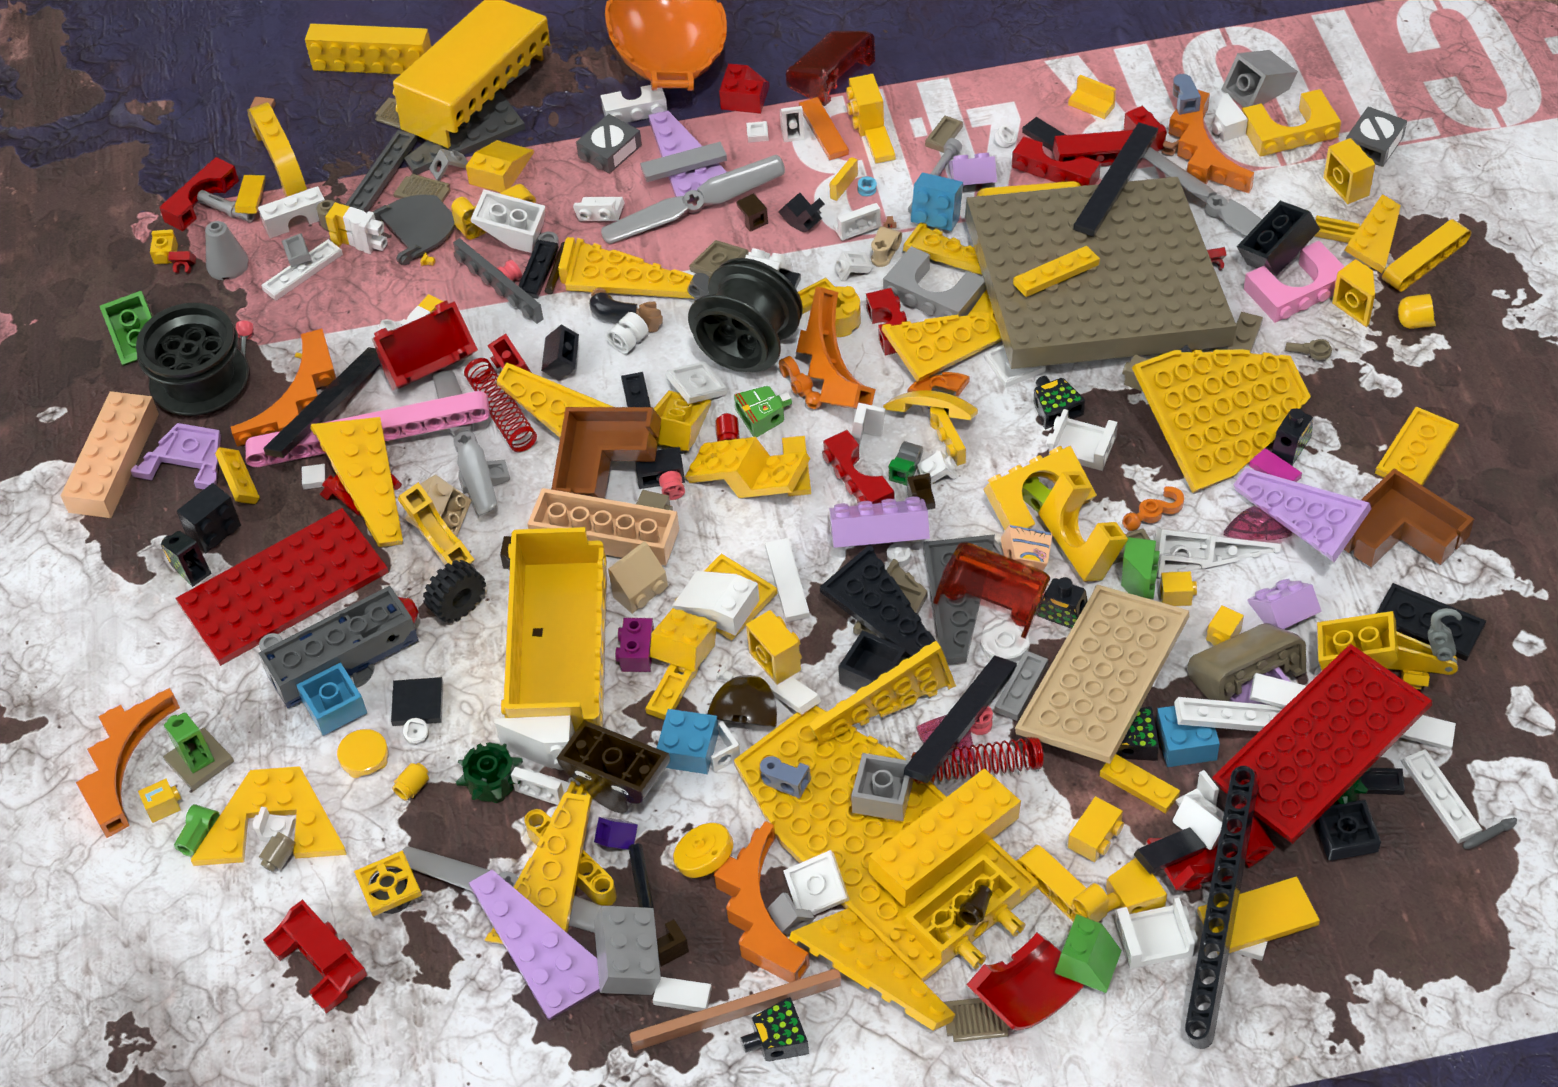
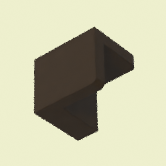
M754 193L736 202L737 207L745 215L746 228L750 232L768 224L767 207Z
M930 473L907 477L908 497L924 499L927 510L935 509Z
M675 919L665 923L667 934L657 939L659 965L661 967L689 952L687 939Z

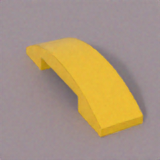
M927 390L898 395L883 405V408L886 410L906 412L912 407V404L948 408L949 418L971 420L978 414L977 408L959 397Z

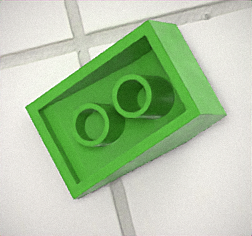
M142 291L100 305L101 312L123 366L138 361L136 351L138 334L145 323L153 317Z

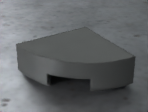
M370 664L367 668L353 673L352 677L356 688L370 680L373 675L372 673H374L375 664Z

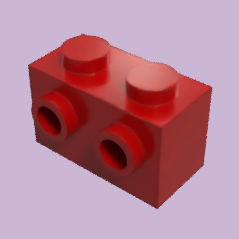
M1143 105L1126 112L1124 131L1134 130L1138 122L1158 128V134L1150 147L1157 152L1163 150V143L1167 135L1165 126L1160 124Z
M507 334L502 335L487 345L493 354L490 359L497 369L500 367L503 369L506 363L531 372Z

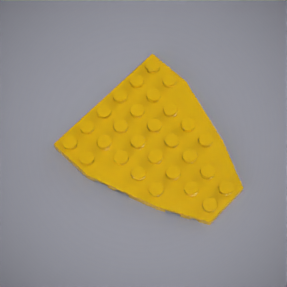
M1243 349L1214 350L1213 352H1202V350L1181 352V350H1173L1137 363L1132 367L1192 493L1236 475L1275 439L1278 427L1289 411L1295 408L1301 409L1311 397L1289 355L1280 354L1276 356L1266 352L1254 354L1250 353V350Z

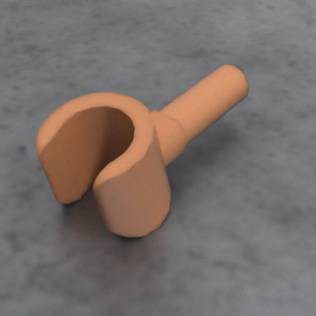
M1179 140L1173 143L1164 141L1162 153L1173 156L1178 147Z

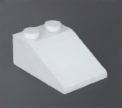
M483 190L471 217V222L509 247L532 253L544 225L545 206Z
M696 571L673 603L672 608L717 622V628L736 635L760 601L758 583L737 574Z
M570 716L498 718L494 720L501 745L506 744L509 752L551 769L563 770L556 758L575 733Z

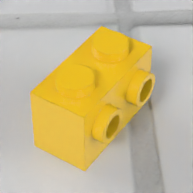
M1095 796L1069 833L1068 848L1096 862L1100 855L1104 856L1109 850L1112 837L1114 835L1118 836L1124 826V822H1122L1123 811Z

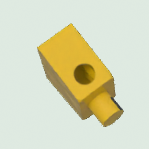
M1136 857L1107 879L1108 912L1116 908L1127 907L1129 914L1166 906L1167 893L1153 874L1150 875Z

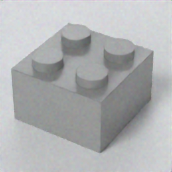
M862 753L851 795L852 813L904 821L914 778L904 775V767L909 761Z

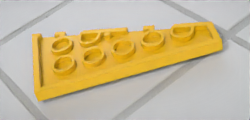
M577 238L565 283L567 291L592 292L597 288H602L606 293L695 299L687 290L694 275L676 269L670 271L662 268L657 263L651 265L645 263L642 258L617 250L608 251L602 249L599 244L594 243L590 245L584 243L583 239Z
M993 310L989 313L981 314L973 312L967 316L951 315L929 318L923 322L916 323L907 321L902 322L901 325L894 326L886 324L882 325L881 328L917 382L1002 341Z
M506 363L497 378V385L559 438L561 436L566 407H613L509 363Z
M374 417L311 424L310 429L316 435L321 448L329 457L331 465L347 493L351 495L355 507L366 521V526L379 547L401 545L403 538L381 418Z
M937 641L924 646L909 659L901 661L898 666L889 672L881 674L878 679L869 685L860 688L846 700L840 701L826 713L817 716L814 721L809 723V726L819 743L846 733L849 727L856 723H859L861 726L869 723V718L879 714L880 717H884L913 705L923 695L927 694L928 697L937 695V690L945 686L948 689L956 687L941 646Z
M565 792L550 819L548 828L544 835L540 837L536 850L532 857L528 859L513 888L567 933L592 797ZM493 927L486 936L485 941L503 944Z
M848 908L791 932L789 940L796 944L800 941L810 947L809 952L816 957L822 955L832 961L833 968L868 990L870 987H873L882 993V999L889 1003L892 1000L905 1008L907 1015L934 1031L953 1021L955 1013Z

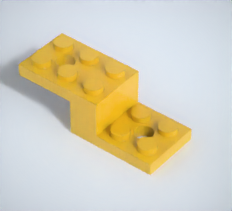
M756 437L707 442L700 447L696 458L690 464L685 478L689 483L724 479L738 498L792 493L810 457L806 452L770 456Z

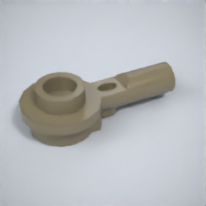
M1317 339L1304 344L1286 342L1285 351L1309 353L1315 360H1325L1331 356L1332 347L1328 341Z

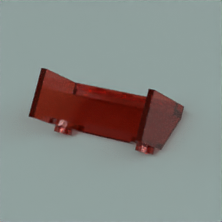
M962 542L958 544L943 571L933 603L938 604L943 594L952 600L963 598L966 593L1011 610V619L1015 624L1024 627L1021 637L1026 639L1048 587L1050 576L1046 572L972 543Z

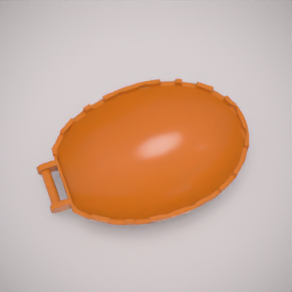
M609 0L606 2L605 22L614 47L622 60L633 71L644 79L651 81L652 90H657V88H687L688 91H693L694 80L711 67L724 47L727 34L726 14L721 2L718 3L716 0Z

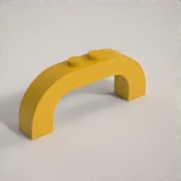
M266 102L247 109L252 130L258 142L263 141L274 163L285 197L307 190L291 145L270 104Z

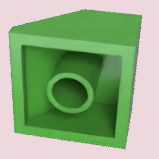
M1076 914L1055 973L1106 993L1122 950L1103 924Z

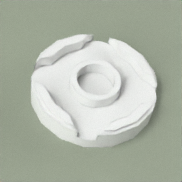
M1000 619L991 622L984 628L981 636V648L984 655L990 660L996 655L1017 662L1020 661L1025 650L1028 651L1030 648V635L1027 629L1019 622Z

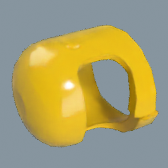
M1430 294L1409 296L1400 301L1398 317L1404 327L1414 329L1436 326Z

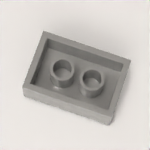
M601 906L594 920L600 993L652 995L661 980L654 909Z

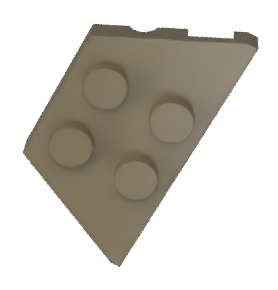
M892 559L887 572L890 576H893L911 603L914 612L919 613L928 597V591L920 583H917L909 572L906 573L899 566V562L896 559ZM859 621L853 627L854 634H860L862 630L875 634Z

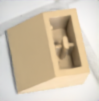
M435 474L420 483V485L433 501L443 521L453 534L457 536L472 500ZM407 513L405 520L417 527Z

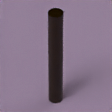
M562 242L550 273L545 288V293L553 294L559 277L558 267L565 242Z

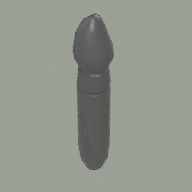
M1517 818L1503 819L1500 823L1466 840L1463 848H1475L1502 832L1511 830L1517 824Z

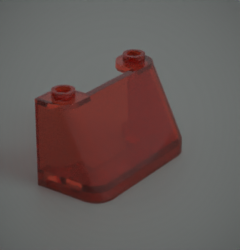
M832 31L828 33L802 58L787 69V87L810 99L818 97L822 105L826 106L831 101L829 93L832 88H837V79L856 62L871 66L875 62L874 35L868 31Z

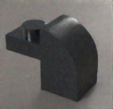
M798 193L778 212L790 226L801 232H807L822 219L819 209L825 203L819 198L811 205L801 193Z

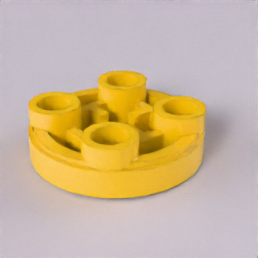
M360 729L349 733L341 740L337 749V757L341 767L352 778H360L386 767L388 763V746L384 737L377 731Z

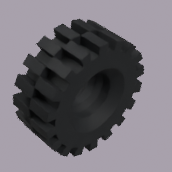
M454 560L452 565L447 563L444 565L445 568L443 570L441 568L437 570L438 574L430 578L431 584L426 585L425 589L427 592L423 593L425 598L423 601L426 607L445 623L446 621L453 623V620L457 622L461 620L462 615L464 617L467 616L470 609L473 611L476 608V602L480 603L482 599L480 595L485 593V578L464 560H460V562Z

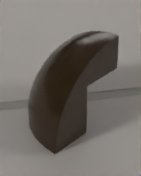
M741 675L727 681L713 697L707 714L717 716V720L771 727H776L777 707L774 694L768 683L755 675Z

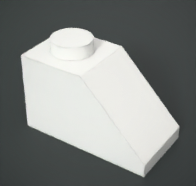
M1228 93L1223 94L1215 112L1214 123L1212 124L1214 133L1225 142L1246 135L1248 121L1247 117Z
M802 106L780 109V124L784 142L805 140Z

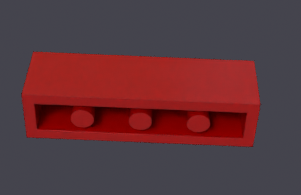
M1133 130L1055 136L1053 145L1054 158L1057 161H1071L1084 156L1101 162V166L1112 165Z

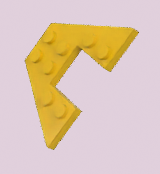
M300 766L250 770L192 856L191 862L193 866L243 863L245 861L248 818H254L258 815L261 807H267L269 814L296 815L293 851L295 859L347 855V852Z

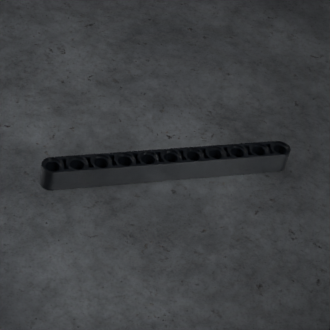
M1248 766L1235 768L1230 777L1186 1018L1185 1031L1191 1044L1198 1049L1208 1048L1213 1043L1258 792L1255 773ZM1242 780H1250L1247 784H1239ZM1240 803L1246 804L1241 809L1235 808V806ZM1233 828H1242L1237 833L1230 832ZM1230 852H1237L1234 857H1226ZM1226 876L1233 877L1229 882H1221ZM1221 901L1229 902L1225 907H1217V904ZM1217 926L1224 927V929L1219 933L1212 932V930ZM1213 951L1220 952L1215 958L1207 957ZM1207 977L1215 978L1210 984L1203 983V980ZM1207 1002L1211 1004L1206 1010L1198 1009L1202 1003ZM1197 1029H1206L1202 1036L1196 1037L1193 1035Z

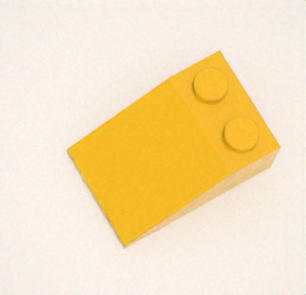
M498 140L476 151L466 164L469 184L500 193L511 188L534 154V150Z
M668 390L654 407V410L661 418L659 438H655L658 442L657 446L680 447L681 451H689L697 439L712 400L688 404L680 393Z

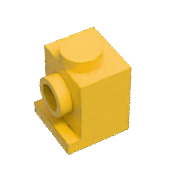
M152 231L150 255L153 263H172L168 260L169 252H177L178 248L174 231Z

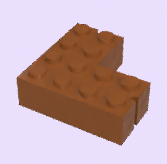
M566 407L551 490L605 499L611 461L655 462L658 444L655 438H659L660 416L653 407Z
M1394 468L1361 499L1370 503L1371 510L1344 550L1348 553L1354 551V557L1372 567L1401 539L1441 565L1454 553L1455 549H1458L1470 537L1474 518Z

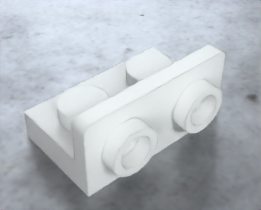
M583 197L582 202L574 203L573 208L579 221H618L625 202L623 197Z
M877 203L838 216V222L833 224V228L841 240L876 229L881 226L880 207Z
M515 767L511 774L512 781L516 783L513 784L515 791L555 805L559 804L570 785L569 782L531 769Z

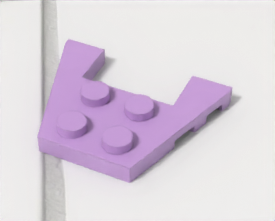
M177 423L158 442L159 446L153 452H148L143 457L144 461L139 466L135 465L131 469L133 477L152 480L161 462L199 468L200 471L194 481L195 487L205 489L211 483L217 486L219 462L215 453L221 443L220 431Z

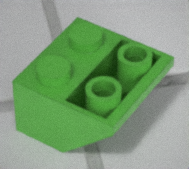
M1127 537L1121 586L1129 594L1154 599L1160 551H1155L1156 541Z

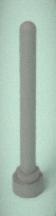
M955 138L947 140L944 145V154L931 172L932 175L940 176L949 160L960 153L962 144L959 140ZM912 203L908 207V212L910 214L912 212Z

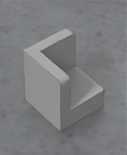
M781 893L767 908L776 926L783 934H791L792 931L810 924L815 919L810 910L796 909L788 893Z

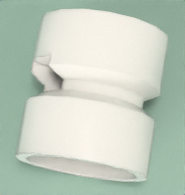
M628 312L618 324H615L607 332V339L615 350L626 354L636 345V342H639L648 334V327L639 315Z

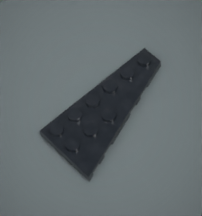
M871 544L820 586V593L877 636L905 648L906 658L908 659L918 653L924 646L936 641L930 631H927L922 624L918 613H915L912 609L911 603L893 576L889 575L882 560L878 559Z

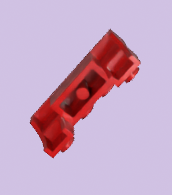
M302 899L289 909L278 927L265 937L263 941L279 961L298 948L322 975L323 979L309 993L327 1014L348 997L346 992L365 978L367 973L363 965L351 953L353 950L344 938L339 940L335 936L337 932L328 921L324 923Z

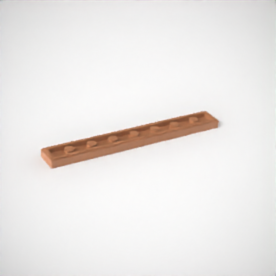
M834 968L631 1032L629 1035L633 1051L766 1010L791 997L792 1001L839 987L841 986L840 972Z

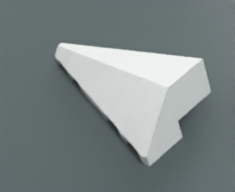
M1157 527L1155 551H1160L1157 577L1161 578V573L1186 572L1236 562L1240 559L1259 557L1260 555L1272 552L1277 553L1280 552L1281 544Z

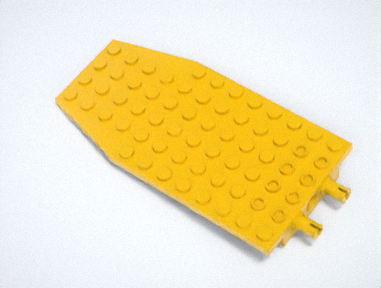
M814 706L802 715L798 712L734 759V766L765 819L774 825L775 836L781 846L799 863L829 850L834 852L850 899L841 903V905L845 909L848 908L854 912L858 919L872 930L923 982L958 954L974 969H978L979 965L977 963L982 965L987 957L972 942L996 922H1000L1013 937L1018 936L1016 931L1021 933L1024 930L1026 924L1013 914L1011 910L1038 889L1039 882L993 839L988 841V843L906 907L869 874V856L946 798L930 781L926 784L917 785L913 780L904 821L852 813L851 795L862 753L906 760L895 749L889 746L886 748L879 744L878 740L869 735L867 737L861 734L854 726H850L846 733L819 743L809 723L827 711ZM774 756L779 758L782 763L796 768L800 763L810 767L811 780L800 799L764 784L760 771V763L764 758ZM979 885L987 886L992 891V896L989 900L984 920L977 925L965 923L959 916L960 905L976 891Z

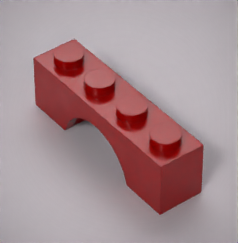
M1024 136L1012 152V168L1056 183L1074 181L1078 182L1081 186L1095 185L1100 178L1101 162L1084 156L1071 161L1051 159L1044 153L1042 142Z
M215 157L159 207L164 222L184 231L197 219L194 206L198 201L197 195L201 190L211 194L226 193L239 182L235 166Z
M848 430L823 440L824 451H822V456L825 462L832 465L835 475L838 479L844 481L848 493L856 497L857 503L871 501L872 504L882 503V500L895 499L894 490L883 476L864 475L854 468V465L860 459L859 444Z

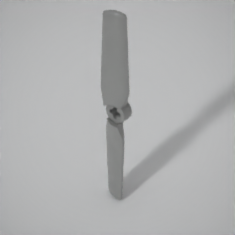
M1149 147L1144 155L1146 160L1169 177H1178L1182 187L1206 202L1205 211L1208 215L1216 218L1220 217L1226 224L1241 234L1247 236L1262 220L1240 203L1229 199L1228 202L1225 197L1217 195L1205 183L1153 148Z
M773 155L712 177L698 187L697 190H690L684 196L667 198L601 229L602 237L606 243L611 244L674 221L686 212L695 214L700 212L704 206L721 204L784 175V163L778 155ZM690 198L698 200L696 206L690 203Z
M441 370L433 373L432 377L438 399L463 394L453 371ZM473 423L448 428L455 437L454 445L458 452L457 464L476 513L478 515L486 514L497 506V500L484 451L478 444L475 434L472 433Z
M413 847L402 849L411 869L470 891L472 889L469 886V882L490 871ZM506 871L498 874L506 882L511 883L512 887H514L518 880L517 875L512 872ZM574 896L569 926L595 933L594 920L601 905Z

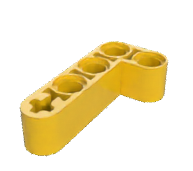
M522 184L514 185L499 193L536 203V198ZM459 197L451 205L455 226L469 240L487 233L471 222L476 206H473L466 197Z
M1035 845L1016 860L1039 882L1038 889L1073 922L1076 914L1096 922L1101 921L1107 916L1109 899L1106 892L1096 883H1092L1086 888L1040 845Z

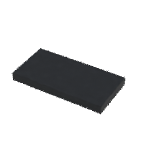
M1392 583L1376 612L1393 611L1397 632L1430 645L1428 631L1431 626V616L1434 612L1444 608L1458 611L1462 616L1461 620H1457L1454 616H1445L1441 618V622L1450 628L1456 646L1455 656L1464 661L1468 660L1486 624L1484 619L1395 583Z

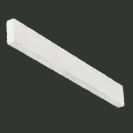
M1255 673L1249 699L1284 708L1306 686ZM1422 715L1401 738L1450 750L1453 746L1456 723Z

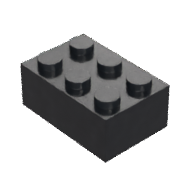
M1280 200L1236 247L1247 265L1257 269L1265 266L1274 276H1277L1319 232L1320 228L1310 211Z

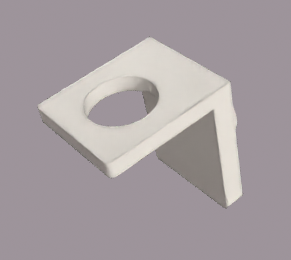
M723 721L718 723L719 735L727 748L711 756L714 772L734 763V759L740 755V741L734 731L730 732ZM729 755L725 761L718 763L723 756Z
M1203 770L1199 772L1197 789L1185 795L1200 794L1216 806L1219 788ZM1185 795L1176 799V803L1179 807Z

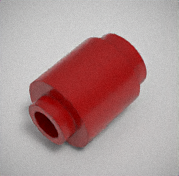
M724 413L717 417L715 420L717 441L740 439L738 418L735 415Z

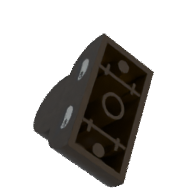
M585 720L556 758L561 768L569 776L585 785L587 792L593 799L605 808L618 813L627 812L632 803H641L670 762L669 753Z

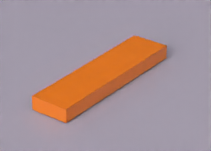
M816 97L799 102V106L803 108L804 118L828 159L833 160L849 155L847 145L819 98Z

